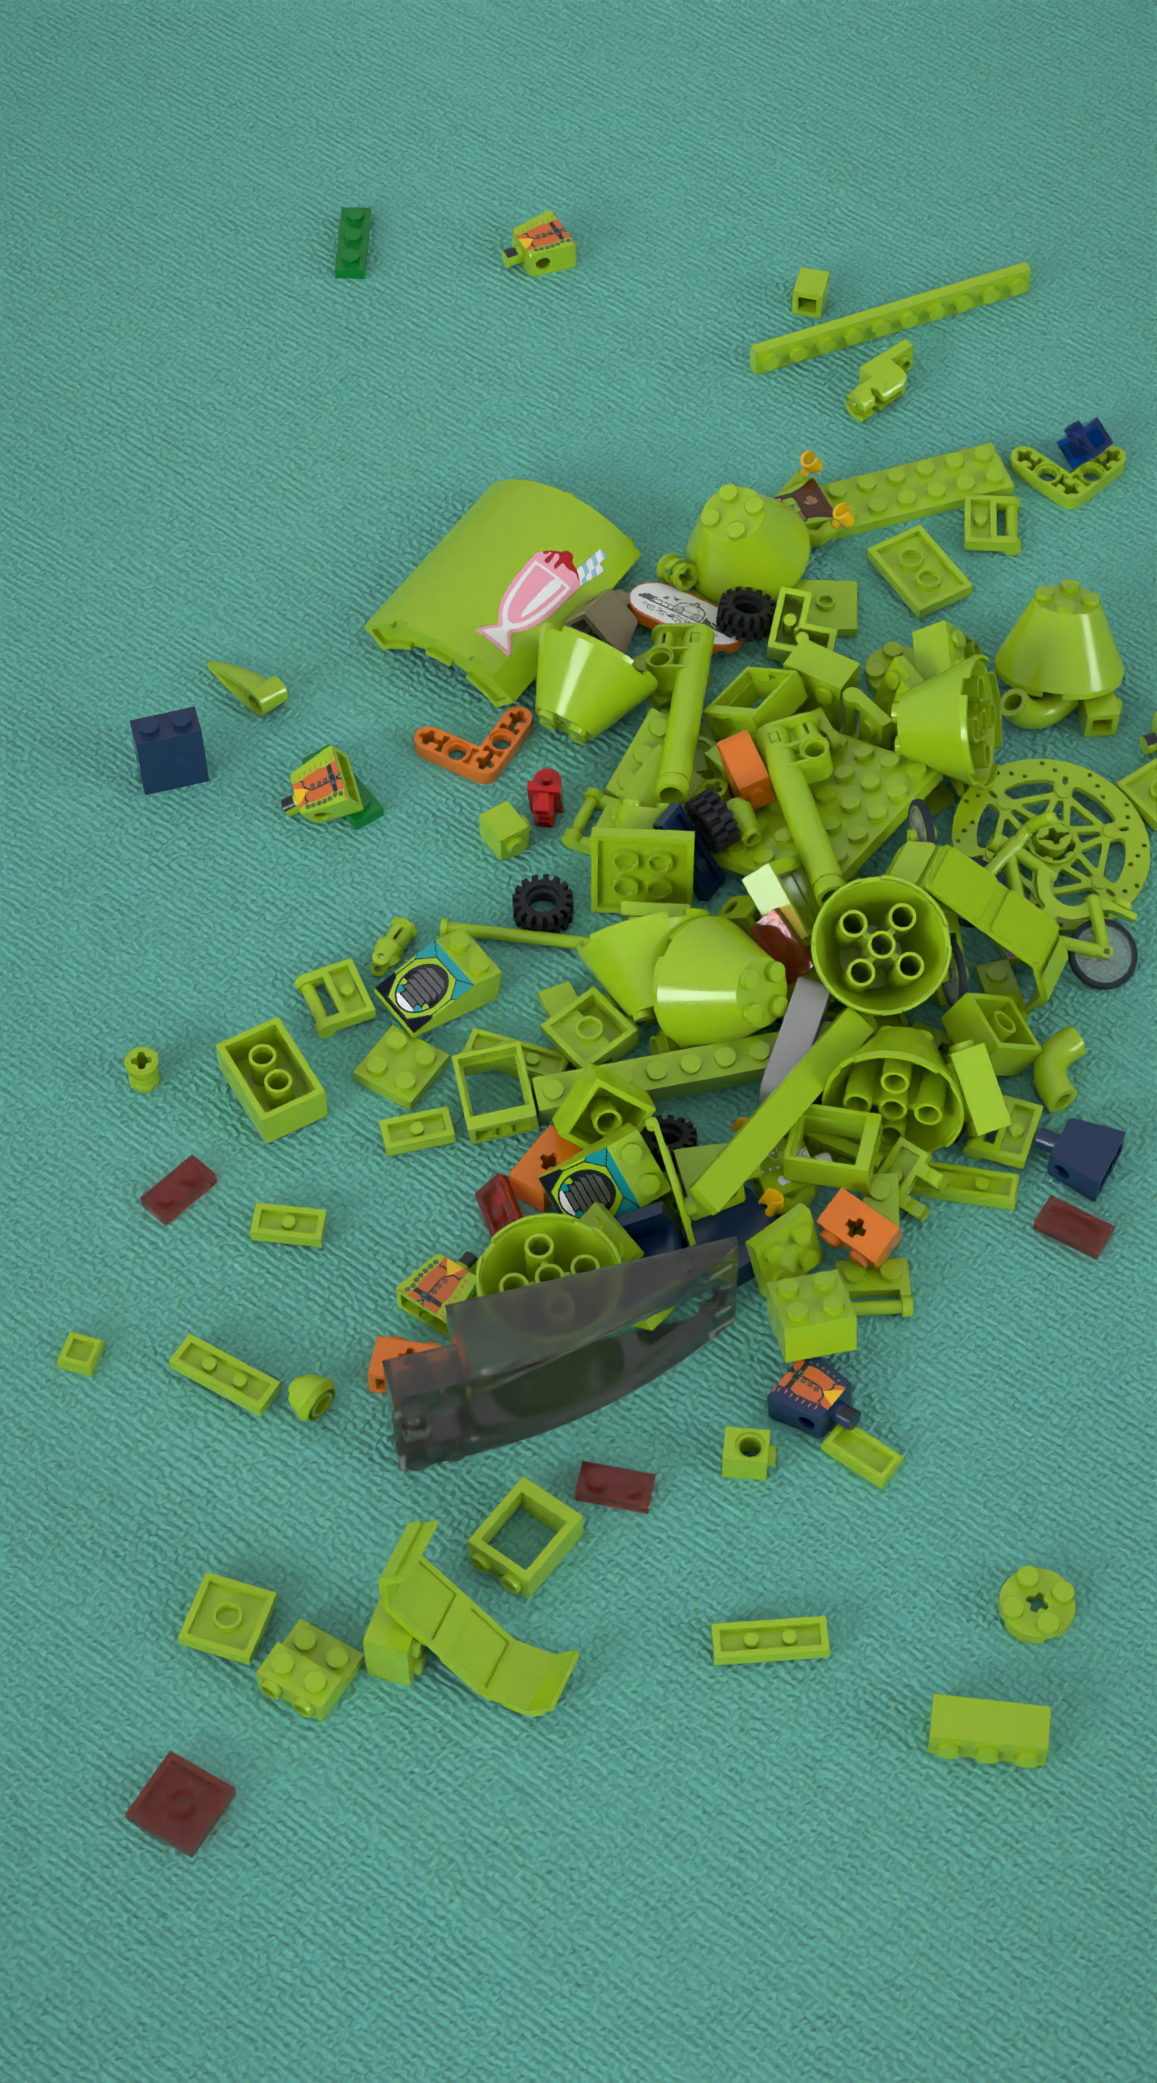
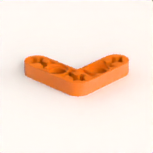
M521 706L509 708L480 747L436 727L426 726L420 728L414 735L415 752L419 757L475 782L490 784L500 777L533 730L532 713L527 708ZM513 723H516V726L514 727V733H513V732H512V730H513ZM497 741H507L510 743V746L506 749H497L493 744ZM453 751H462L466 754L458 760L451 759L448 756ZM490 757L492 758V759H491V768H490V767H486V766L489 764V762H490Z

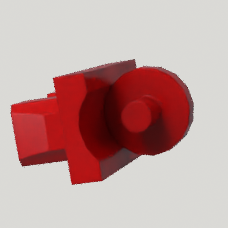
M546 768L538 771L534 775L533 781L528 780L527 793L530 811L535 815L534 825L537 827L553 828L555 827L556 813H563L564 799L559 773L553 769Z

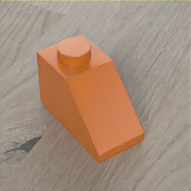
M747 729L716 743L729 790L734 798L741 797L745 801L750 802L753 810L776 801L770 777Z

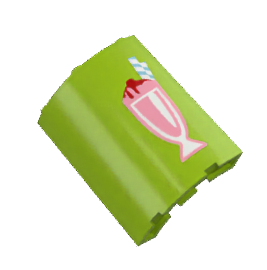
M507 479L493 482L364 627L383 650L405 649L411 651L414 647L425 649L427 656L449 667L452 663L456 664L468 673L466 679L477 687L495 707L514 703L537 677L538 639L541 626L544 623H553L552 629L562 631L565 626L563 624L565 620L590 597L607 589L612 590L642 554L635 547L631 537L623 534L607 518L583 501L577 499L571 492H564L555 487L530 480Z

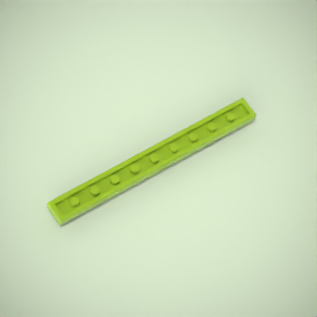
M1023 262L751 345L750 368L754 375L772 371L786 365L883 337L1008 297L1020 295L1029 291L1031 268L1027 262Z

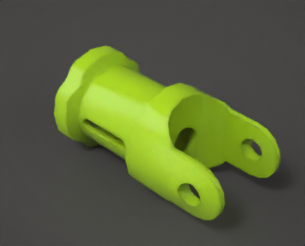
M394 917L387 934L384 937H380L374 944L373 962L370 965V972L373 976H383L390 967L399 963L404 956L403 950L410 941H415L419 935L414 924L408 919ZM375 968H379L381 971L377 972Z

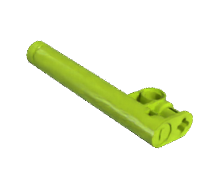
M664 623L655 626L651 632V641L654 646L645 655L646 669L656 678L659 684L656 690L673 691L655 790V797L660 803H681V805H684L688 800L715 640L713 629L702 623Z
M806 712L761 726L755 734V740L818 906L822 908L829 897L844 886L846 882L809 788V784L827 779L832 774L833 764L828 741L818 732L820 729L818 717L813 713ZM803 724L807 725V731H805Z

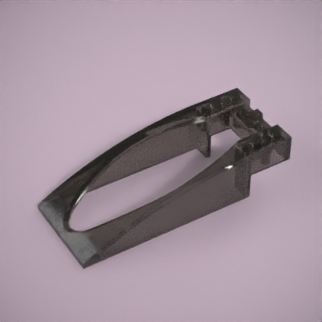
M736 1236L445 1305L447 1327L452 1341L451 1345L382 1361L390 1435L400 1472L407 1470L420 1471L429 1465L444 1461L457 1462L466 1456L503 1447L556 1429L614 1403L681 1363L735 1320L739 1247ZM719 1286L717 1292L710 1299L698 1302V1313L693 1318L657 1326L653 1331L644 1329L599 1340Z

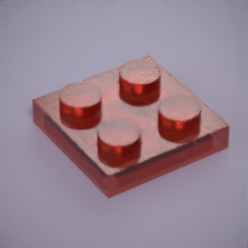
M169 1751L125 1815L129 1822L193 1858L236 1796V1789L176 1753Z

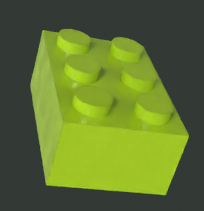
M278 1016L216 1044L219 1068L265 1144L328 1116L326 1092Z

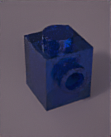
M1098 417L1085 423H1081L1080 420L1073 422L1063 430L1066 435L1056 442L1072 468L1095 459L1114 443Z

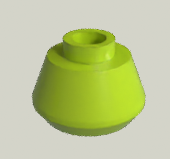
M312 1373L304 1376L299 1375L289 1385L288 1392L290 1394L288 1401L298 1419L301 1421H315L327 1411L336 1394L334 1382L329 1378Z

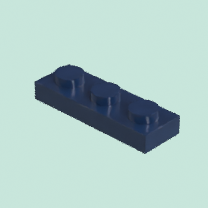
M670 803L652 826L656 830L695 831L693 892L699 901H709L726 880V877L681 803Z

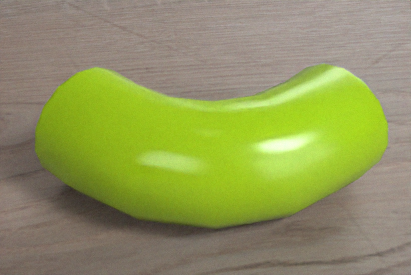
M1020 688L1008 690L1000 698L1002 716L1020 729L1039 730L1057 724L1080 705L1078 700H1062V694L1044 692L1042 697H1030L1025 690Z
M1072 1026L1062 1028L1046 1040L1041 1046L1043 1051L1035 1058L1033 1063L1034 1087L1042 1103L1051 1113H1057L1067 1108L1078 1094L1077 1089L1068 1078L1067 1070L1076 1060L1085 1056L1086 1047L1082 1037Z

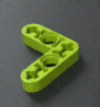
M1018 446L1011 452L1009 467L1013 474L1064 509L1072 510L1081 507L1124 472L1127 456L1125 451L1117 446H1106L1070 474L1034 448ZM1042 474H1050L1054 476L1055 479L1052 481H1044L1039 476H1041ZM1086 474H1094L1098 476L1099 479L1096 481H1088L1083 476H1085Z

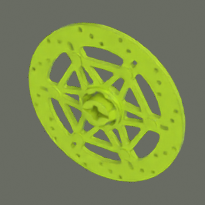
M1054 759L1018 760L999 766L997 777L991 788L979 790L970 786L961 798L952 821L951 847L957 848L968 857H976L989 862L995 854L986 850L987 847L980 848L977 843L978 823L986 808H992L998 813L995 831L1002 834L1005 822L1016 833L1022 826L1012 813L1026 821L1036 816L1023 807L1047 803L1046 813L1053 812L1056 804L1062 805V820H1057L1055 824L1037 830L1031 836L1028 846L1024 848L1057 872V876L1062 872L1079 882L1057 888L1053 886L1055 881L1050 882L1049 887L1054 897L1091 891L1093 894L1113 902L1114 898H1121L1132 904L1140 894L1150 866V844L1145 825L1129 799L1115 785L1097 773L1073 763ZM1063 779L1067 781L1066 784L1062 783ZM1048 783L1053 786V791L1050 793L1014 800L1004 793L1009 789L1025 784ZM1078 791L1094 800L1108 813L1114 822L1103 824L1072 798V792ZM1070 809L1091 826H1071ZM1078 835H1098L1099 837L1081 843ZM1121 842L1124 847V864L1120 877L1115 883H1112L1103 876L1110 843ZM1096 847L1101 848L1097 868L1082 854L1083 852ZM1078 862L1090 877L1085 876L1071 866ZM1031 871V881L1020 873L1022 887L1030 894L1028 901L1042 909L1043 905L1037 898L1033 885L1035 873ZM1103 913L1104 919L1114 920L1117 918L1113 914ZM1060 918L1055 919L1056 923L1060 926L1059 933H1074L1080 925L1086 922L1085 919L1074 921Z

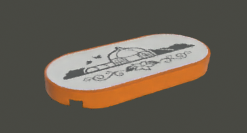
M661 582L643 583L635 586L629 592L630 601L627 607L637 618L638 623L653 630L655 626L664 623L705 624L713 629L715 633L712 655L717 654L718 651L725 650V654L736 652L745 642V638L737 641L735 640V635L729 638L726 636V631L721 632L719 630V626L716 625L717 605L689 592L681 591L675 586Z

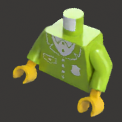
M745 1117L738 1118L730 1126L731 1130L738 1132L748 1119ZM782 1138L760 1163L762 1177L751 1179L757 1196L761 1197L758 1201L759 1204L768 1205L765 1210L768 1217L774 1218L780 1214L784 1215L800 1202L808 1207L818 1196L819 1185L784 1179L783 1165L778 1164V1153L781 1143L787 1144V1138ZM804 1141L802 1142L799 1157L832 1162L828 1152L810 1157Z

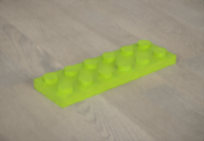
M988 443L820 485L833 508L840 503H846L851 508L850 513L855 518L854 524L851 527L845 528L840 526V531L838 532V539L962 508L964 507L965 495H1014L1015 485L993 443Z

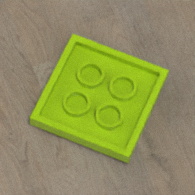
M592 827L591 912L621 914L622 901L690 904V907L693 908L695 831Z

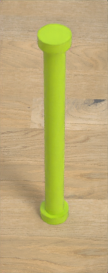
M442 917L440 924V937L463 927L472 938L576 949L579 941H583L584 945L591 942L590 937L451 922L450 918Z

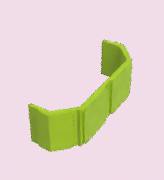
M907 841L895 854L885 875L905 879L916 884L924 891L929 892L1031 966L1037 984L1024 1009L1025 1012L1029 1013L1036 1006L1041 1007L1047 1002L1069 958L1064 938L1059 936L1060 926L1056 921L1014 890H1009L998 882L993 874L957 848L950 847L948 844L936 846L931 842Z
M436 1520L408 1523L379 1578L380 1596L384 1595L381 1605L385 1608V1611L422 1645L431 1649L443 1664L487 1701L498 1702L510 1710L529 1717L541 1716L546 1712L553 1711L580 1653L574 1650L553 1654L515 1640L423 1556L439 1523Z

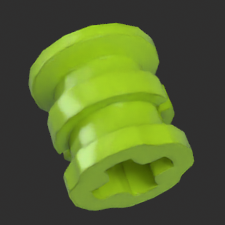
M674 552L664 555L657 564L656 574L661 582L675 586L681 591L689 590L697 582L698 571L695 565L688 563Z
M137 1047L129 1051L125 1056L124 1065L128 1072L131 1087L142 1093L153 1091L160 1084L161 1079L158 1070L159 1058L157 1053L149 1047Z

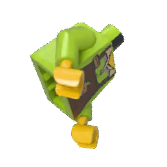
M807 450L800 458L803 468L801 470L797 469L773 498L786 503L801 516L808 530L811 547L819 548L828 541L838 539L840 526L845 528L851 527L854 524L855 518L850 513L851 508L846 503H840L833 508L816 479L808 477L810 473H819L823 468V464L818 457L815 458L816 455L811 450Z

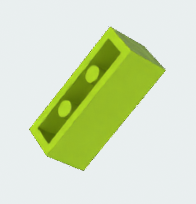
M933 1693L927 1753L936 1754L944 1759H956L959 1756L975 1758L977 1761L986 1764L1004 1761L1013 1762L1023 1768H1034L1038 1765L1045 1766L1049 1747L1051 1706Z

